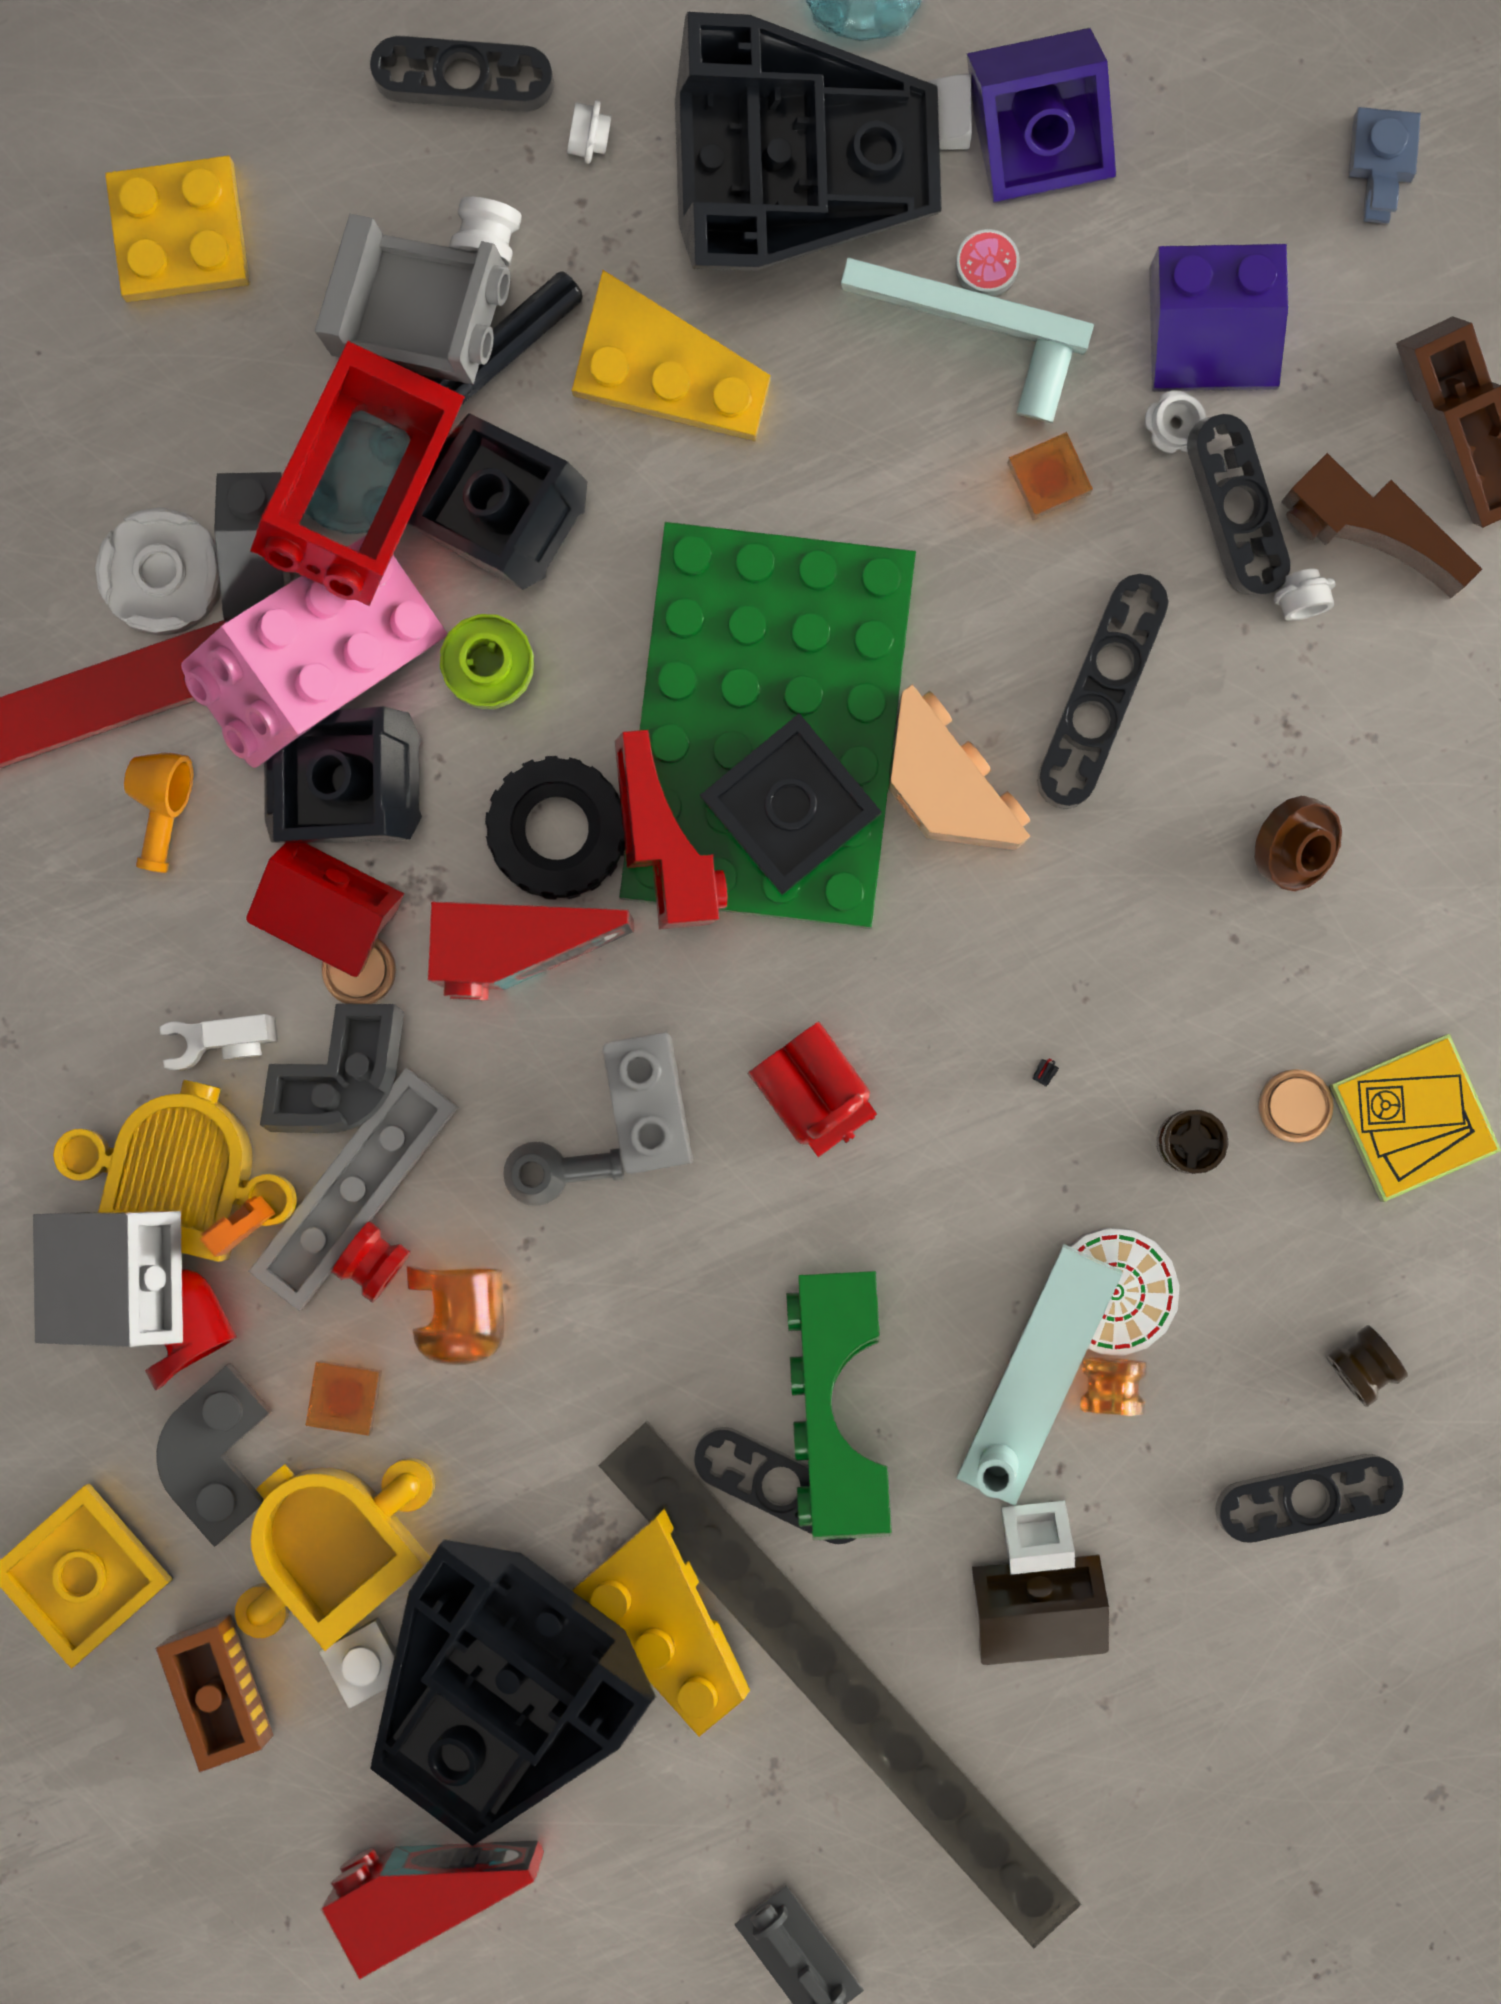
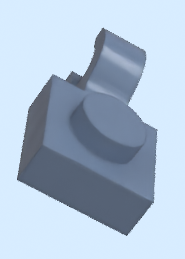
M1358 107L1353 117L1349 177L1367 178L1364 221L1389 224L1391 212H1396L1399 182L1411 183L1415 177L1421 113Z

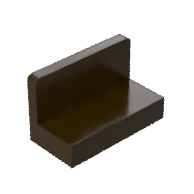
M1100 1555L1075 1557V1568L1010 1574L1009 1563L972 1567V1583L979 1625V1651L983 1665L1097 1655L1108 1652L1109 1604Z

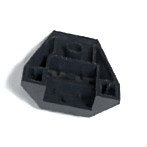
M687 12L684 21L675 95L678 220L693 269L756 271L931 217L942 211L937 85L752 15Z
M444 1539L408 1592L370 1769L471 1846H474L619 1750L656 1698V1695L626 1631L522 1553Z

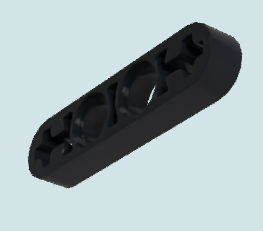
M1130 575L1120 581L1111 594L1042 761L1037 777L1039 793L1047 803L1056 808L1069 809L1077 807L1085 802L1093 792L1161 628L1169 603L1167 591L1160 581L1150 575ZM1138 589L1149 593L1147 604L1155 608L1154 614L1149 612L1142 614L1132 635L1145 637L1143 645L1128 634L1108 632L1107 630L1110 622L1121 630L1130 610V606L1121 601L1122 595L1133 597ZM1119 646L1128 652L1132 660V668L1128 676L1123 679L1112 680L1101 674L1096 661L1098 653L1105 647ZM1089 703L1098 705L1107 714L1108 727L1106 732L1100 737H1083L1074 728L1073 714L1081 705ZM1062 738L1077 749L1096 751L1098 753L1095 762L1086 755L1081 758L1075 777L1084 782L1082 790L1072 788L1066 796L1056 792L1058 781L1049 776L1051 769L1061 771L1071 755L1072 749H1061L1059 747Z

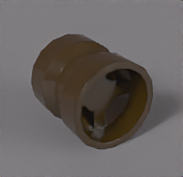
M1203 1110L1179 1111L1167 1117L1160 1126L1156 1138L1157 1151L1163 1162L1172 1170L1185 1174L1206 1173L1216 1168L1225 1158L1229 1146L1228 1134L1222 1121L1212 1113Z

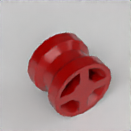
M368 1221L341 1254L331 1273L341 1280L352 1279L361 1286L362 1296L373 1303L399 1272L411 1251L402 1244H389L381 1237L380 1228Z

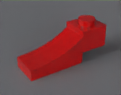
M649 731L622 732L614 742L627 868L653 866L659 930L710 925L719 920L718 909L727 907V884L724 871L714 870L713 855L700 856L676 822L657 776L651 751Z

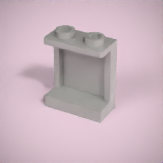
M349 214L315 327V333L331 356L340 358L347 341H350L415 373L474 385L479 364L485 365L491 355L493 347L491 323L496 305L502 306L507 299L510 288V270L506 267L494 243L481 241L478 252L475 253L383 235L374 218Z
M665 1032L604 1044L603 1054L624 1171L632 1174L694 1163L672 1037Z
M181 1211L33 1214L35 1343L124 1347L183 1343Z

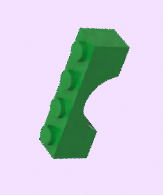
M876 1271L798 1275L799 1292L786 1293L788 1331H801L802 1356L790 1357L792 1396L805 1395L806 1421L793 1422L795 1461L808 1460L810 1486L797 1487L799 1526H812L813 1541L890 1537L892 1530L888 1467L871 1461L856 1452L841 1435L832 1412V1392L842 1369L857 1354L879 1342Z

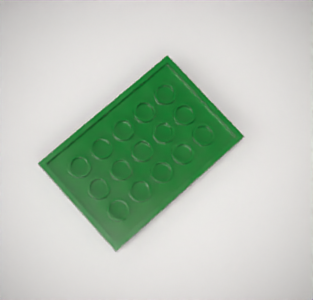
M665 522L640 730L649 731L651 751L657 776L676 822L700 856L713 855L714 870L724 871L727 884V907L718 909L719 911L866 929L872 928L916 551ZM800 713L882 813L782 896L702 801L700 794ZM625 851L619 895L620 900L656 904L653 866L627 868Z

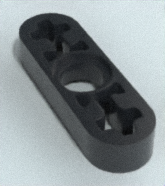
M392 36L381 41L373 50L370 58V69L378 90L386 98L396 102L528 112L545 105L554 89V79L548 58L537 48L526 45ZM405 56L408 59L410 68L429 70L427 58L435 57L433 76L436 85L427 86L428 81L425 72L407 71L403 76V82H394L390 71L385 69V67H394L397 57ZM458 59H469L480 68V76L477 82L466 89H456L445 81L447 67ZM498 62L499 75L508 77L519 76L521 66H531L534 77L541 79V81H531L528 91L521 92L517 91L515 80L496 77L498 90L490 91L492 75L489 63Z
M1220 414L1204 418L1196 423L1190 431L1187 440V451L1227 578L1235 589L1244 594L1272 593L1285 583V576L1289 575L1290 558L1250 430L1241 419L1230 414ZM1214 428L1219 435L1229 434L1232 439V446L1224 450L1228 469L1242 467L1244 475L1216 482L1214 474L1227 472L1221 454H1209L1207 450V443L1215 439ZM1236 486L1247 490L1252 496L1254 503L1252 515L1242 524L1231 521L1224 511L1225 496ZM1261 528L1263 536L1250 538L1255 554L1257 556H1268L1270 560V567L1262 571L1263 581L1259 576L1247 575L1245 565L1250 564L1254 560L1249 541L1236 544L1234 535L1251 533Z
M715 1428L702 1436L695 1450L694 1462L699 1476L706 1483L812 1534V1526H799L798 1514H796L798 1511L797 1496L790 1502L779 1504L770 1501L762 1489L764 1476L770 1470L777 1467H785L792 1470L799 1478L800 1487L810 1486L809 1466L807 1464L795 1461V1458L732 1428ZM725 1440L732 1441L736 1444L734 1456L749 1465L752 1463V1454L754 1452L766 1457L755 1470L750 1491L738 1486L745 1478V1473L733 1467H726L722 1475L711 1470L713 1459L705 1454L709 1446L720 1448ZM856 1538L833 1539L824 1541H827L832 1544H846L852 1542Z
M1362 1454L1235 1482L1227 1486L1220 1493L1215 1511L1218 1523L1226 1533L1238 1541L1253 1543L1387 1513L1399 1503L1403 1494L1404 1483L1400 1471L1392 1462L1375 1454ZM1372 1467L1375 1474L1387 1477V1485L1378 1488L1379 1499L1371 1501L1370 1497L1363 1492L1344 1494L1349 1507L1340 1510L1341 1496L1338 1486L1331 1477L1333 1474L1341 1472L1340 1482L1346 1486L1364 1481L1365 1469ZM1305 1480L1319 1481L1325 1488L1327 1495L1324 1508L1313 1516L1298 1514L1292 1505L1291 1498L1294 1488ZM1279 1486L1278 1503L1287 1518L1285 1522L1277 1524L1278 1515L1273 1510L1256 1514L1253 1518L1254 1526L1246 1529L1244 1524L1238 1519H1230V1511L1236 1510L1240 1506V1496L1247 1495L1254 1504L1274 1502L1269 1488Z

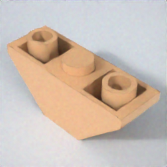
M910 685L902 692L899 701L888 786L889 791L927 839L1016 850L1030 837L1024 828L1030 822L1028 815L1008 791L999 796L984 776L991 772V769L975 746L969 741L960 746L945 727L952 722V719L938 698L931 691L921 696L914 685Z

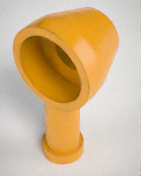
M164 752L136 756L132 758L127 766L124 777L126 794L150 810L141 857H137L136 867L162 873H167L169 863L166 860L174 818L179 816L186 807L193 785V764L186 755Z

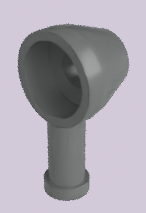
M529 1142L520 1145L508 1156L504 1165L503 1177L509 1193L515 1199L524 1204L535 1206L543 1205L556 1199L565 1188L566 1183L613 1178L614 1181L624 1180V1169L620 1148L610 1149V1153L564 1158L556 1148L547 1143ZM531 1161L541 1165L544 1171L542 1182L535 1187L527 1185L521 1176L524 1165Z

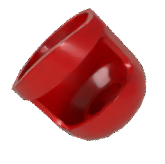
M182 1269L183 1343L164 1344L167 1350V1357L145 1370L155 1391L162 1388L179 1371L238 1338L207 1280L199 1273L188 1269Z

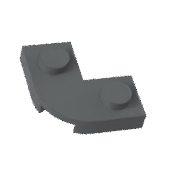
M336 1004L327 1064L268 1065L260 1126L269 1132L338 1133L353 1129L370 1119L388 1098L395 1081L404 1011L395 1004Z
M228 1364L169 1417L159 1436L156 1451L157 1469L165 1490L214 1547L259 1509L264 1501L262 1496L225 1453L268 1416L272 1410L232 1364Z

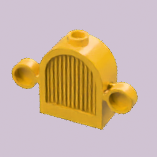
M183 1079L180 1094L160 1096L137 1108L121 1127L114 1148L109 1147L101 1134L90 1129L70 1130L58 1139L54 1147V1163L59 1172L69 1179L79 1181L91 1180L103 1172L108 1173L98 1213L181 1211V1253L217 1262L230 1260L232 1250L226 1255L214 1257L200 1240L203 1237L201 1234L222 1217H225V1219L230 1217L248 1199L262 1196L276 1213L262 1225H277L286 1221L292 1215L297 1202L293 1185L280 1175L263 1174L249 1181L253 1154L251 1141L243 1123L234 1112L218 1102L221 1088Z
M416 1458L398 1460L385 1472L381 1483L382 1491L379 1494L358 1476L337 1468H313L295 1475L284 1464L256 1488V1491L262 1496L264 1501L255 1515L251 1530L253 1558L257 1569L267 1583L256 1584L239 1597L235 1606V1619L239 1628L248 1636L267 1638L274 1635L284 1626L291 1611L324 1651L329 1649L424 1567L431 1558L394 1515L398 1510L403 1512L415 1511L429 1501L435 1489V1477L431 1468L425 1462Z

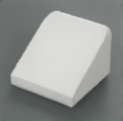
M957 74L926 81L937 85L939 149H969L972 137L971 74Z

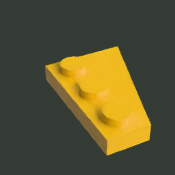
M602 270L572 386L573 396L755 441L770 385V375Z
M664 1508L582 1579L572 1591L626 1631L649 1682L700 1737L739 1705L749 1693L750 1688L718 1621L710 1619L696 1589L699 1580L690 1561L683 1562L671 1536V1532L674 1530L673 1525Z

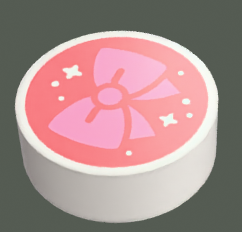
M991 229L976 231L962 242L958 250L955 264L957 278L967 290L993 297L998 296L1008 290L1016 279L1020 263L1019 252L1015 243L1000 231Z

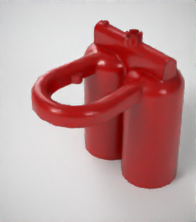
M820 1021L747 1073L795 1140L802 1145L809 1144L817 1157L823 1155L842 1140L845 1143L849 1142L850 1138L856 1137L853 1133L869 1120L872 1121L878 1115L868 1102L870 1098L868 1087Z

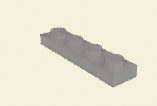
M405 1068L394 1082L391 1092L381 1108L360 1126L248 1272L298 1311L302 1310L330 1275L332 1268L349 1243L368 1221L371 1222L459 1107L410 1069Z

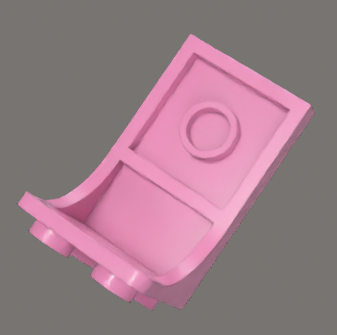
M366 535L348 546V548L359 552ZM393 555L370 607L356 600L339 598L330 593L324 585L302 575L222 625L182 662L181 667L189 692L196 701L207 706L222 727L224 740L230 750L239 758L244 759L251 767L257 768L320 721L438 644L448 633Z

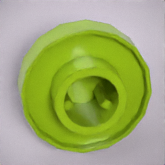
M477 614L461 620L448 632L440 649V670L445 684L461 702L476 709H498L513 703L526 691L534 672V654L527 636L514 622L499 615Z

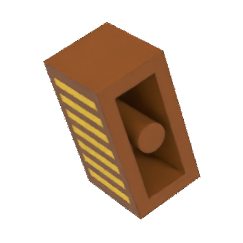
M231 1614L174 1634L156 1647L199 1773L263 1749L274 1735Z

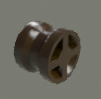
M1366 1325L1357 1332L1356 1342L1347 1349L1336 1348L1327 1355L1328 1361L1338 1376L1365 1407L1370 1406L1378 1399V1390L1386 1384H1399L1408 1377L1406 1369L1396 1354L1370 1325Z

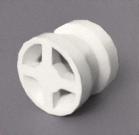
M474 196L462 198L458 209V214L462 219L460 231L452 235L449 247L477 253L481 241L494 243L506 267L510 266L513 251L509 246L511 234L520 227L521 213L507 204L492 199Z

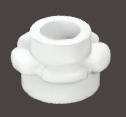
M595 100L594 106L575 102L567 154L585 157L584 163L586 164L591 162L593 152L601 154L606 152L612 116L599 114L601 106L599 100Z
M1169 391L1160 396L1158 403H1153L1149 406L1145 415V426L1147 430L1152 432L1151 441L1159 450L1166 453H1174L1178 449L1182 452H1188L1187 440L1189 433L1196 423L1206 418V413L1201 403L1194 397L1182 391ZM1172 417L1180 419L1181 426L1178 429L1171 426L1170 420Z
M1318 569L1301 570L1285 576L1286 581L1282 585L1283 588L1276 592L1274 598L1275 604L1281 605L1286 620L1305 619L1326 612L1334 606L1331 590L1336 584L1332 578L1325 579L1320 577Z

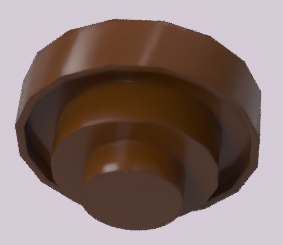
M1298 796L1284 801L1270 813L1262 824L1257 836L1254 859L1258 872L1269 882L1285 890L1298 891L1315 884L1324 877L1333 865L1341 847L1342 827L1339 816L1330 806L1315 798Z

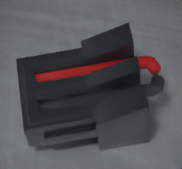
M1050 1058L1047 1061L1041 1059L1033 1075V1080L1047 1087L1059 1069L1055 1066L1056 1062Z

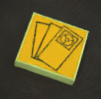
M1450 1034L1442 1035L1329 1085L1380 1202H1386L1501 1151Z

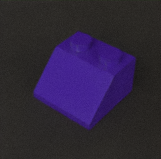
M1091 28L967 53L969 74H971L973 113L990 192L994 202L1116 177L1108 61Z
M1287 244L1159 246L1149 267L1152 392L1278 389L1280 386L1288 316Z

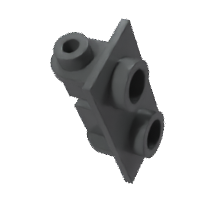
M787 1885L735 1923V1927L792 2004H847L864 1991Z

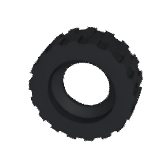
M545 756V760L534 762L532 759L523 763L521 769L515 773L511 771L503 778L504 783L498 791L494 790L490 798L492 803L489 812H486L485 825L487 826V845L493 855V860L512 883L516 884L523 891L532 895L542 896L544 899H572L580 897V894L586 891L595 890L601 886V882L608 875L611 876L621 855L623 856L625 851L621 801L617 791L600 771L593 766L589 767L583 764L581 760L575 758L560 759L558 756ZM552 797L572 800L582 808L588 821V835L582 848L574 855L559 860L548 859L535 852L527 840L525 831L526 820L531 810L539 802Z

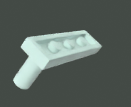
M847 258L841 281L842 290L1036 342L1016 414L1047 423H1053L1072 352L1085 354L1094 324L852 258Z
M1063 1244L956 1479L978 1488L984 1495L990 1498H999L1014 1506L1016 1505L1122 1276V1270Z

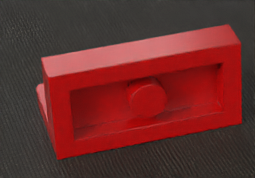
M285 843L269 858L246 920L249 924L353 977H357L365 968L378 934L397 913L405 893L307 843Z

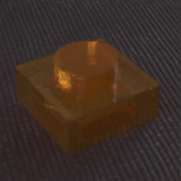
M1067 432L1013 455L1008 459L1009 469L1033 520L1090 495L1093 490Z
M321 1360L315 1363L305 1426L367 1436L371 1435L382 1370Z

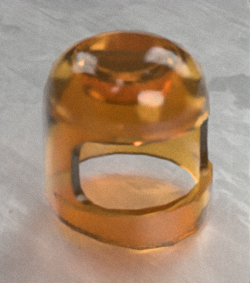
M407 1266L408 1289L431 1290L433 1296L434 1311L432 1321L426 1326L412 1330L414 1343L418 1351L426 1359L444 1365H468L486 1360L494 1355L500 1348L504 1338L502 1269L428 1270L416 1266Z

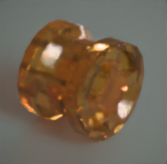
M1083 1358L1082 1372L1088 1378L1087 1391L1080 1397V1410L1101 1414L1143 1415L1145 1401L1139 1395V1381L1146 1376L1147 1362L1116 1358Z

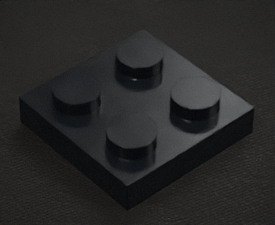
M800 713L700 794L702 801L782 896L882 813Z

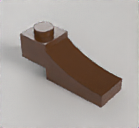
M1452 316L1397 342L1396 345L1415 401L1420 402L1440 440L1458 481L1472 522L1484 528L1501 520V385L1491 381L1473 324Z
M1328 453L1291 488L1281 501L1289 509L1286 517L1291 525L1307 539L1314 540L1317 537L1326 546L1334 537L1378 549L1418 571L1450 598L1465 588L1482 570L1392 480L1372 497Z

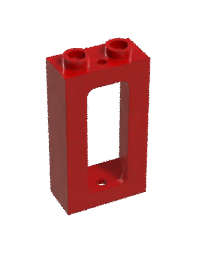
M347 341L260 520L250 551L264 557L276 569L285 572H296L324 585L330 593L339 598L356 600L370 607L465 396ZM363 411L404 430L408 434L410 442L360 550L357 552L299 524L351 416L355 412Z

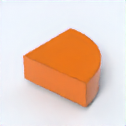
M262 1196L252 1197L245 1201L243 1206L226 1219L222 1217L201 1234L203 1237L200 1240L214 1257L226 1255L276 1213Z

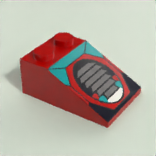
M431 902L428 981L444 987L443 996H450V999L488 1001L489 989L505 990L633 933L634 919L629 910Z
M539 1841L477 1843L474 1846H471L469 1843L396 1846L379 1856L374 1848H370L351 1858L340 1867L342 1874L331 1882L333 1889L321 1910L360 1980L535 1882L544 1851Z

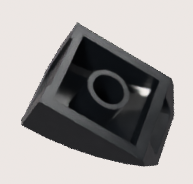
M468 413L445 441L409 519L408 525L477 566L524 590L546 578V570L578 516L585 512L588 481L568 461Z
M385 706L337 710L264 762L265 823L271 843L410 840L422 818L419 810V745L421 738L410 714Z

